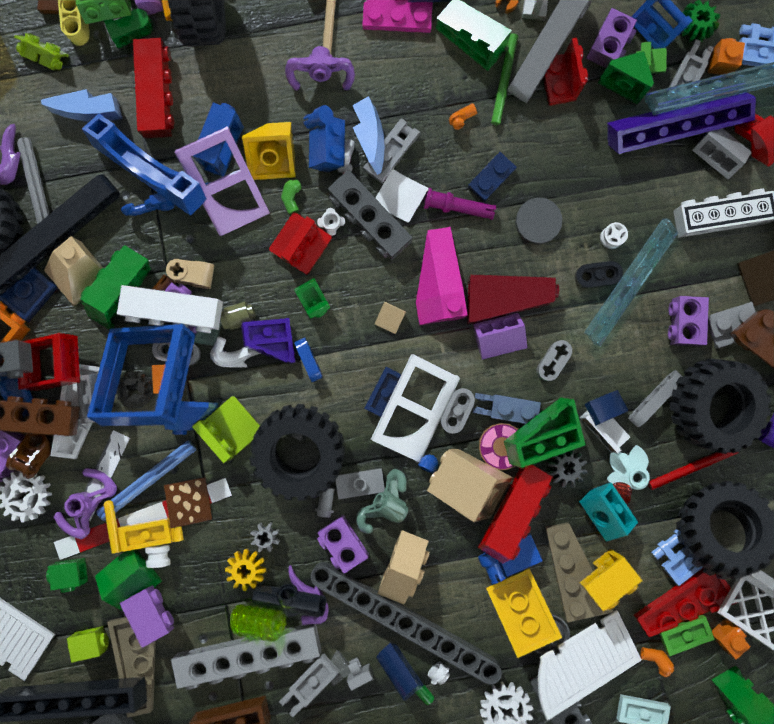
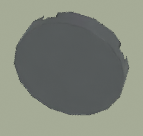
M537 197L526 201L520 207L516 214L515 226L523 240L541 245L550 242L558 235L562 227V215L554 202L546 198Z

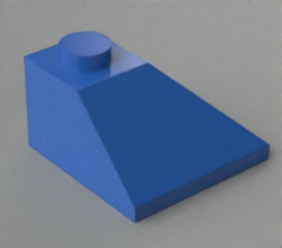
M181 401L176 425H164V428L172 430V434L187 435V430H194L192 426L199 420H205L219 408V403Z

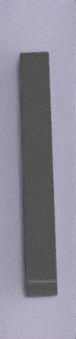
M320 562L313 568L311 581L319 589L484 683L495 684L500 680L502 675L501 668L497 660L490 654L402 604L378 595L377 590L347 573L344 574L342 570H337L327 562ZM320 569L326 570L329 577L321 580L317 577L316 572ZM341 581L347 582L350 588L347 591H340L337 588V583ZM361 593H365L371 599L367 603H361L357 597ZM382 605H387L391 608V612L383 615L378 609ZM403 617H408L412 620V623L404 627L400 625L399 621ZM425 629L433 632L429 638L421 637L420 633ZM450 641L454 645L450 650H444L441 648L442 644ZM467 653L474 655V659L470 662L462 660L463 656ZM488 665L495 667V670L490 674L483 672Z

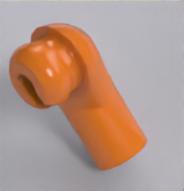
M472 103L453 113L449 117L450 125L456 130L461 129L464 126L465 120L477 114L475 105Z

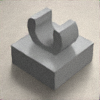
M358 657L349 661L350 665L348 667L351 673L348 674L347 683L351 690L373 680V670L370 664L362 667Z

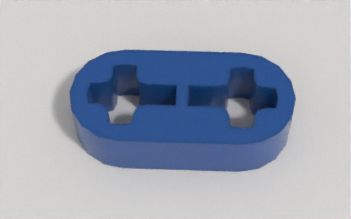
M306 338L295 341L296 349L311 382L322 379V373Z

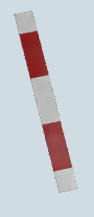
M226 478L207 485L210 504L232 496ZM165 500L117 518V527L169 518L167 501ZM107 523L91 528L90 534L84 539L69 536L54 542L59 559L67 558L109 542Z

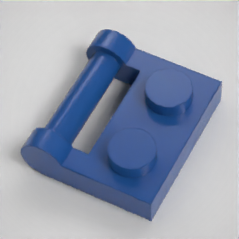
M646 0L632 16V18L637 20L634 27L648 42H651L654 49L667 48L693 22L671 0ZM657 1L678 23L675 28L655 9L653 5Z

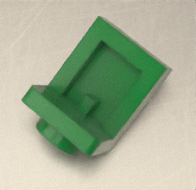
M315 278L294 289L310 319L313 317L319 318L330 309V305Z

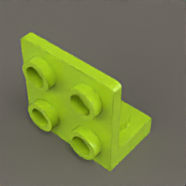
M231 396L205 420H199L192 426L223 463L229 462L254 440L253 437L260 427L259 423L235 396Z

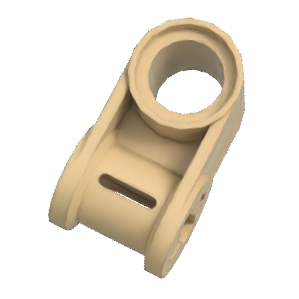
M173 259L167 264L166 273L176 283L211 289L215 265L201 261ZM181 267L184 271L183 273L180 272L177 276L174 272L179 271Z

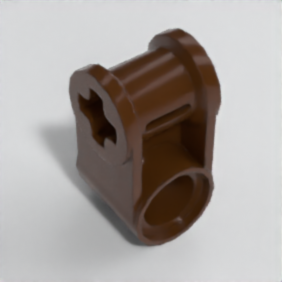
M28 433L15 451L7 458L6 468L11 471L16 470L22 473L23 477L31 479L37 474L41 465L51 454L52 443L45 434Z

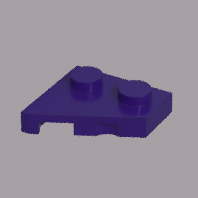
M289 318L242 322L245 348L288 364L295 363Z

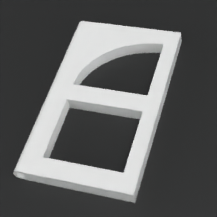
M411 354L371 440L416 462H420L436 431L451 395L460 380L459 376H455ZM415 367L445 381L432 410L401 396ZM397 405L427 419L425 424L411 435L405 437L383 435Z

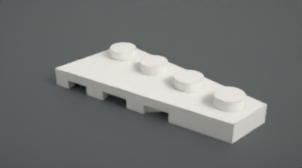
M79 364L80 376L98 374L100 367ZM77 383L62 386L60 400L72 401L71 406H79ZM80 410L77 435H54L50 456L77 459L92 423L81 424Z

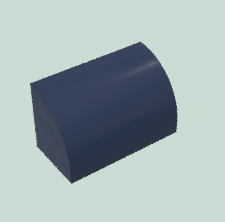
M389 643L376 656L377 661L403 701L407 700L424 686L397 644Z

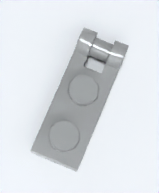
M404 119L398 121L384 140L385 149L382 172L377 175L369 161L363 167L365 172L381 184L421 133L416 128H410ZM403 133L407 136L406 139H401L399 134Z

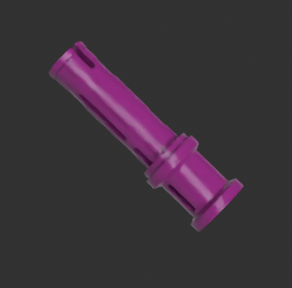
M428 188L424 204L426 209L429 207L443 210L444 213L451 210L493 220L494 211L496 210V205L453 197L451 192L446 194L433 191L432 188Z

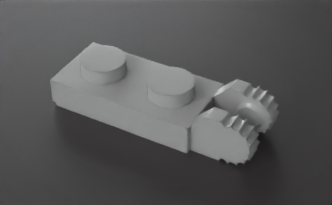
M695 39L684 56L665 93V96L681 104L689 102L714 47L709 45L704 50L701 58L694 55L700 46L701 41Z
M322 654L289 688L290 691L279 702L283 706L294 695L300 701L289 713L294 717L334 679L340 670L325 654Z

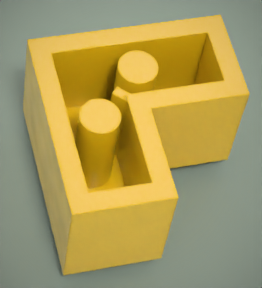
M609 549L593 562L597 569L579 583L604 612L616 607L619 599L625 594L629 595L636 591L642 579L622 555Z

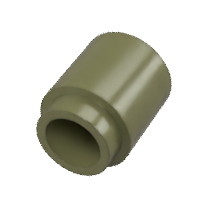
M244 301L225 307L224 311H221L220 320L225 330L229 328L234 330L242 327V322L253 321V318H256V314L252 304L248 305Z

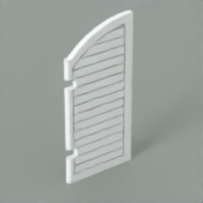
M0 598V665L4 666L6 661L12 664L8 671L25 681L56 634Z
M617 610L600 620L603 625L600 629L594 623L558 645L560 653L556 656L553 650L540 656L538 692L541 707L547 720L641 661V657Z

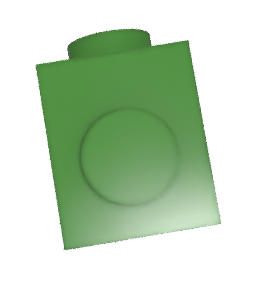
M642 42L641 51H637V53L645 52L651 74L666 72L667 49H652L651 42Z

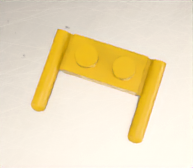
M108 500L104 502L112 554L184 540L182 526L170 528L169 518L117 527L113 501Z

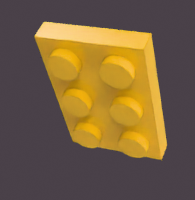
M530 568L486 588L517 658L562 638Z

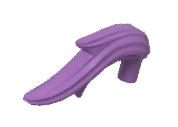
M11 124L6 128L2 144L0 145L2 152L0 184L7 185L14 181L21 156L20 152L15 153V124Z
M291 565L289 566L290 581L297 587L298 591L323 595L318 587L315 586L313 588L305 585L296 576ZM327 603L323 617L302 615V626L321 624L326 621L329 612Z

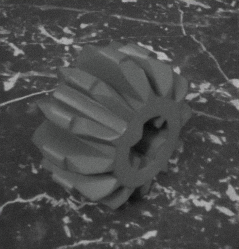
M571 450L559 456L551 457L555 460L554 463L547 461L546 465L553 467V469L547 471V474L550 476L555 475L552 479L554 484L560 481V487L566 488L567 484H569L570 487L574 488L576 486L575 479L580 483L584 481L579 475L580 473L587 474L588 471L581 469V466L587 464L586 460H580L582 453L577 452L574 454V450ZM564 463L570 464V472L564 471Z

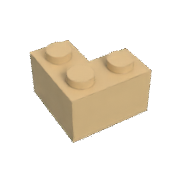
M401 531L390 562L383 575L378 595L401 604H405L408 596L413 597L417 584H420L424 574L421 566L426 564L429 556V551L426 550L428 540Z

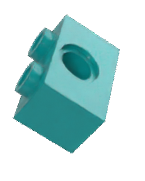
M612 482L591 489L579 501L605 541L627 536L638 523Z

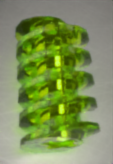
M239 604L232 611L230 625L232 632L236 636L275 642L284 632L286 616L280 610L260 609L255 606Z

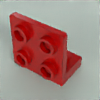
M577 38L571 39L564 54L556 55L543 77L549 106L576 101L588 81L587 70L582 65L583 48L581 45H578Z

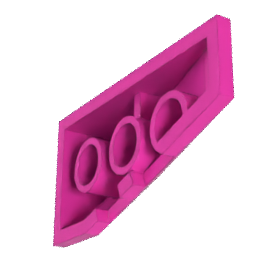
M451 227L427 231L416 298L419 325L463 319L468 315Z

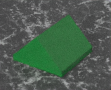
M645 52L611 60L600 77L598 84L638 105L654 84Z
M137 549L123 552L95 575L101 600L122 612L124 611L120 605L121 602L152 585L155 588L162 582L152 568L146 567V560Z

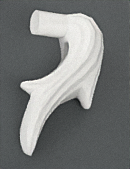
M217 337L215 345L210 352V357L216 365L221 367H247L244 362L248 358L261 353L245 347L234 352L223 351L226 339Z

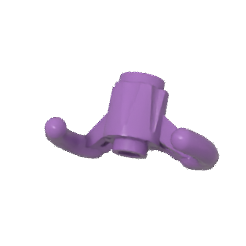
M323 46L315 47L309 57L289 59L285 67L287 81L294 90L300 89V83L294 75L295 70L309 72L310 77L319 82L327 81L331 77L332 72L344 70L346 71V79L342 84L344 90L350 89L355 78V71L351 61L343 57H332L330 51Z
M85 468L82 472L83 476L101 481L104 484V488L92 493L72 494L64 505L68 515L74 517L77 528L71 526L61 512H56L53 516L57 525L66 534L74 538L84 539L90 534L89 519L103 499L113 497L117 491V486L113 480L105 473L96 469Z

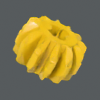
M245 549L243 555L241 552L236 551L234 553L235 558L230 557L227 560L231 566L226 567L225 572L232 573L227 578V581L235 580L236 582L233 585L235 589L240 584H242L243 591H246L249 585L255 589L257 582L264 580L261 574L266 572V567L259 565L265 560L264 558L256 559L257 551L251 556L249 549ZM244 565H246L248 570H251L248 574H245V570H241Z

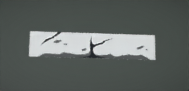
M113 430L95 469L111 478L130 438ZM90 478L84 492L92 493L104 488V484L95 478ZM95 511L92 513L89 521H91Z

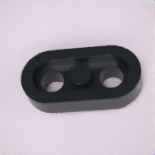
M615 261L585 264L576 270L574 278L577 285L585 289L611 286L622 279L623 269ZM607 270L612 272V278L606 276ZM583 273L589 275V281L583 279Z

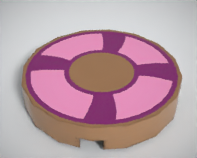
M498 423L489 426L483 431L479 439V453L486 464L498 470H508L515 467L509 464L504 440L518 430L516 427L510 424Z

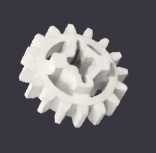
M17 471L10 473L11 477L3 478V482L6 485L0 486V491H2L0 495L2 500L0 508L5 507L4 516L12 514V521L19 520L20 518L21 522H26L29 519L34 520L38 518V514L46 512L43 506L51 504L46 498L51 496L52 492L46 491L50 483L43 484L44 475L36 477V474L31 479L23 477L22 473ZM26 492H30V493L27 494L26 497H24L23 499H19V498L22 497Z
M501 682L498 689L493 684L492 693L484 692L487 700L480 701L483 707L480 710L481 717H485L483 719L484 724H527L526 720L533 719L531 713L528 712L533 710L532 704L528 703L530 700L528 694H523L524 691L521 686L515 690L513 682H510L508 687H505L504 682ZM519 702H521L522 705L521 714L517 710L520 706ZM492 706H493L494 709L496 710V711L494 712V717L491 716V707H492Z

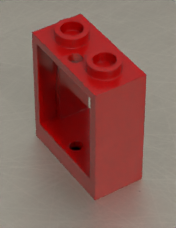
M57 333L23 341L31 344L33 372L25 373L22 378H18V390L40 391L80 383L78 336ZM53 347L54 379L41 381L40 350Z

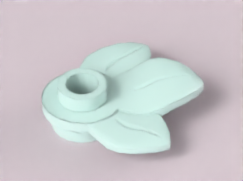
M635 445L629 455L621 452L618 454L610 453L609 462L614 472L607 477L609 483L612 482L614 487L619 489L630 487L635 490L644 489L648 485L650 476L646 469L649 460L641 447ZM636 473L640 475L638 482L633 480V476Z

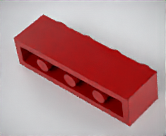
M161 38L133 39L137 131L144 139L171 137V129H174V118L170 114V106H173V96L169 92V84L172 83V74L170 69H168V61H171L170 49Z
M533 464L520 468L478 548L501 563L514 560L520 551L518 545L521 539H525L531 529V526H529L531 519L535 518L541 509L539 503L542 497L545 498L551 490L549 483L552 476Z

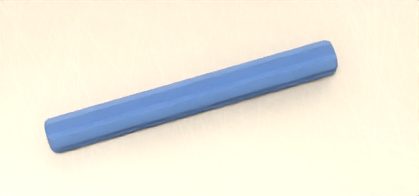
M186 441L111 499L114 503L115 513L196 451L195 445L191 441ZM104 506L97 510V515L102 521L106 520Z

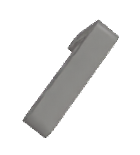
M592 0L559 1L507 92L528 103L579 18L583 17Z

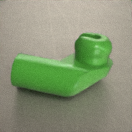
M298 180L287 181L282 191L281 199L289 215H292L293 212H299L294 200L295 194L301 190V183Z

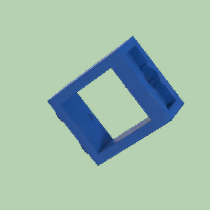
M213 102L199 139L228 127L237 145L244 126L235 108L226 103L219 105ZM225 140L193 155V158L203 170L224 177L233 153Z

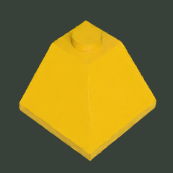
M291 122L268 123L242 136L247 167L254 180L296 177Z

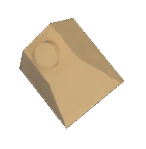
M71 236L52 252L44 271L71 304L76 306L81 302L82 291L87 286L92 285L96 280L97 273L103 267L81 241Z

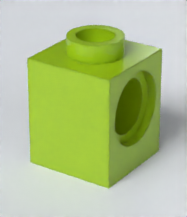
M103 626L78 631L67 638L71 663L99 657L108 650L109 637L104 632Z

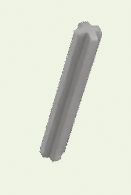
M19 138L17 145L21 153L20 157L38 224L50 213L31 139Z

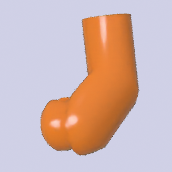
M642 647L641 659L655 662L658 665L660 675L669 677L674 672V664L664 651Z

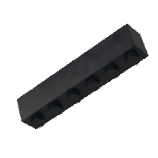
M145 677L9 687L0 693V722L135 713L147 702Z

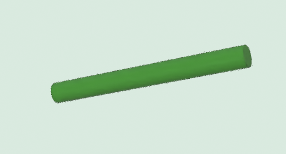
M511 34L508 41L491 121L493 125H500L519 37L517 34Z

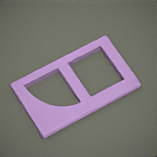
M228 127L175 151L186 174L200 183L207 198L203 206L219 236L270 213ZM226 140L240 169L206 185L191 156ZM246 180L258 207L247 210L230 209L218 203L212 197V194Z

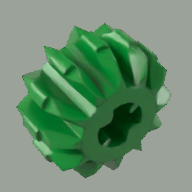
M700 0L695 1L694 4H688L682 13L686 17L689 16L693 22L682 32V36L688 35L689 42L695 38L701 42L705 38H711L720 24L718 20L721 14L714 13L717 6L711 8L709 0L704 4Z

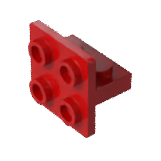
M293 212L269 250L302 273L308 275L331 241L332 236L317 227L315 221L308 216L303 218L296 212Z

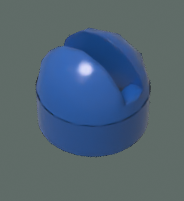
M425 455L421 458L418 467L433 474L438 468V460L434 455Z

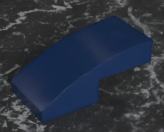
M618 390L585 404L595 426L629 411Z

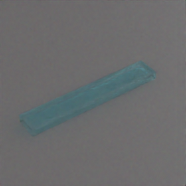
M774 62L649 92L645 95V101L653 115L771 87L774 86Z
M665 218L661 220L584 333L594 344L598 346L603 344L678 235V231L671 220Z

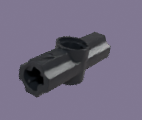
M263 584L256 585L252 598L254 605L281 610V613L286 617H293L298 614L318 618L323 617L327 603L326 596L298 591L297 587L293 584H285L281 587Z

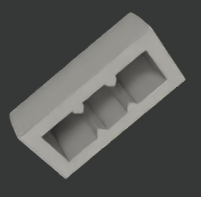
M723 128L707 132L693 149L696 154L727 179L732 177L746 163L751 154L749 149Z

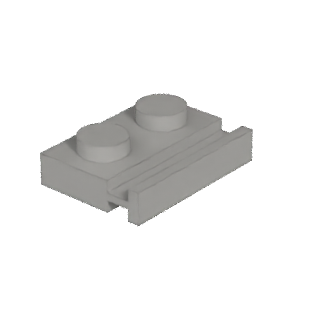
M752 302L708 315V329L711 338L714 340L715 349L736 343L730 336V333L756 312Z

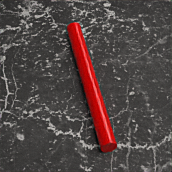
M728 452L727 454L713 453L650 480L648 485L651 490H654L739 452Z

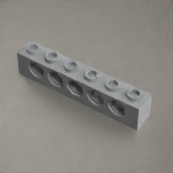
M309 624L178 652L171 659L177 689L185 687L186 690L197 688L201 683L205 682L217 684L227 677L239 679L245 677L247 673L256 671V674L268 672L270 668L276 666L283 669L292 666L294 662L303 661V663H310L317 660V657H320L322 649L316 624ZM296 642L300 645L301 649L293 651L290 649L289 643ZM266 648H274L277 651V655L269 656L266 653ZM250 653L254 660L246 661L242 654ZM226 658L230 666H222L219 659ZM196 664H203L206 667V671H199Z

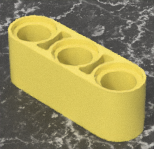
M58 0L61 31L74 45L82 46L86 44L90 35L89 24H85L76 6V0Z

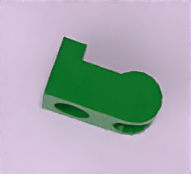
M134 9L131 11V15L117 20H104L109 35L117 48L132 43L133 39L146 37L153 30V23L148 14L142 9Z

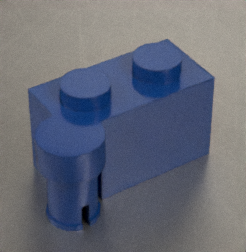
M323 105L316 108L313 113L305 115L304 120L307 121H304V125L307 129L311 130L309 131V168L330 172L344 167L345 120L335 118L332 110L328 106Z
M528 533L525 539H521L518 545L520 551L514 560L501 563L487 553L478 556L481 566L486 569L491 584H497L498 578L501 582L506 578L505 576L508 577L542 562L530 533Z

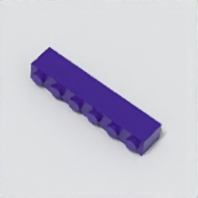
M741 89L608 122V145L618 154L753 121L755 120L756 97Z

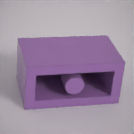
M153 585L120 603L142 648L174 629L173 617L169 611H165L162 605V595L159 590L154 589Z

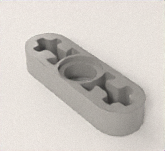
M676 370L671 372L630 414L628 419L636 427L643 425L672 395L673 389H677L678 384L676 382L679 377L683 376Z

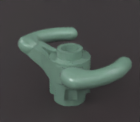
M391 470L387 475L385 490L377 494L372 505L359 509L356 515V523L363 533L370 534L373 532V526L366 524V518L385 517L389 521L397 523L402 522L406 518L408 507L404 501L399 499L398 491L405 492L407 487L406 477L401 470Z

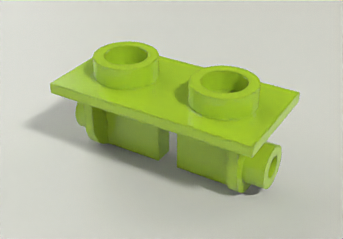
M25 33V36H14V38L21 40L16 46V51L19 52V55L37 62L40 54L39 64L52 70H60L63 65L62 61H60L61 57L69 56L60 51L61 47L55 44L39 42L40 38L35 35Z

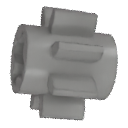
M271 522L267 527L259 523V531L253 530L250 533L255 536L251 545L256 544L259 547L258 552H261L263 548H267L271 552L273 550L272 543L279 544L280 542L276 538L280 530L274 531L271 528ZM264 532L268 533L267 537L269 539L267 542H264L263 536H261Z

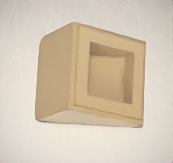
M384 302L375 325L396 334L406 312Z

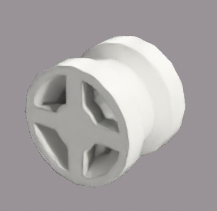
M616 222L608 225L600 234L602 245L608 249L619 247L628 238L626 227Z
M163 544L146 547L145 553L148 554L146 567L158 568L170 565L171 562L168 558L170 545Z

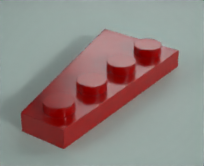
M701 568L680 586H674L634 614V617L648 637L677 627L678 623L686 620L693 621L698 619L699 615L709 611L711 613L718 611L731 590L727 581L718 579L716 574L709 576L703 573L704 568Z

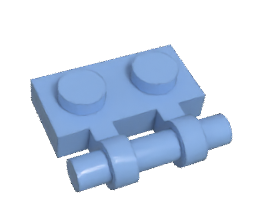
M755 23L751 25L742 24L739 33L748 36V38L742 37L739 41L745 43L742 64L774 69V26L764 28L760 27V24ZM759 37L768 38V41L759 40Z
M676 529L673 531L674 535L665 542L663 540L657 544L658 547L651 553L657 560L663 555L668 558L661 566L673 582L680 586L703 567L696 568L691 563L693 558L690 555L686 557L682 551L686 549L685 547L676 554L671 550L679 544L677 536L681 534V531Z

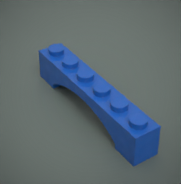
M98 113L82 128L95 149L190 216L207 200L197 180L183 171L179 173L156 161L129 140L114 123Z

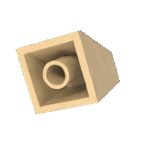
M449 449L442 455L440 459L441 465L438 471L434 472L429 480L430 486L427 491L473 522L491 518L513 477L459 449Z

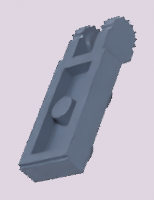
M475 393V399L492 401L491 410L476 407L472 411V413L488 415L490 418L527 424L539 414L541 402Z

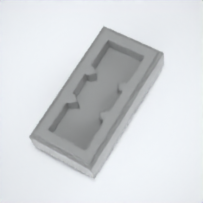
M382 468L338 475L336 479L338 499L382 493L385 490Z

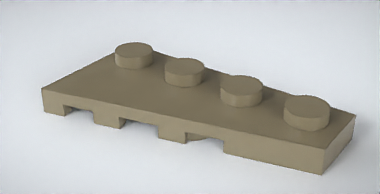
M566 522L544 527L566 622L614 613L612 609L603 612L579 583L591 574L593 570L570 524Z
M127 617L110 620L107 623L119 679L145 677L147 702L135 713H126L127 718L150 713L154 708L156 640L142 648Z

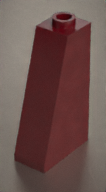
M470 275L468 278L467 324H475L552 304L555 302V298L559 297V284H556V278Z

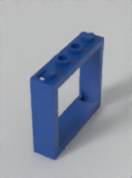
M183 324L110 329L87 418L101 426L176 425L196 335ZM170 343L155 412H111L128 345Z

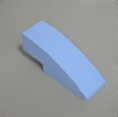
M85 89L41 100V104L51 113L74 120L91 121L98 113L109 121L123 119L119 101L112 93L93 97Z
M368 96L352 105L361 122L353 127L369 163L378 175L382 172L384 162V133L377 110Z

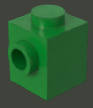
M85 558L59 561L49 565L46 579L50 584V589H60V593L73 591L75 587L88 582Z

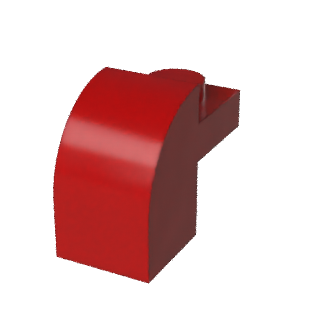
M755 114V120L735 125V132L751 142L752 157L768 167L774 163V117L770 115L764 119Z

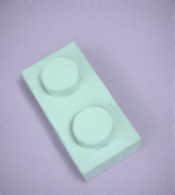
M620 694L617 720L628 724H668L671 707L668 703Z

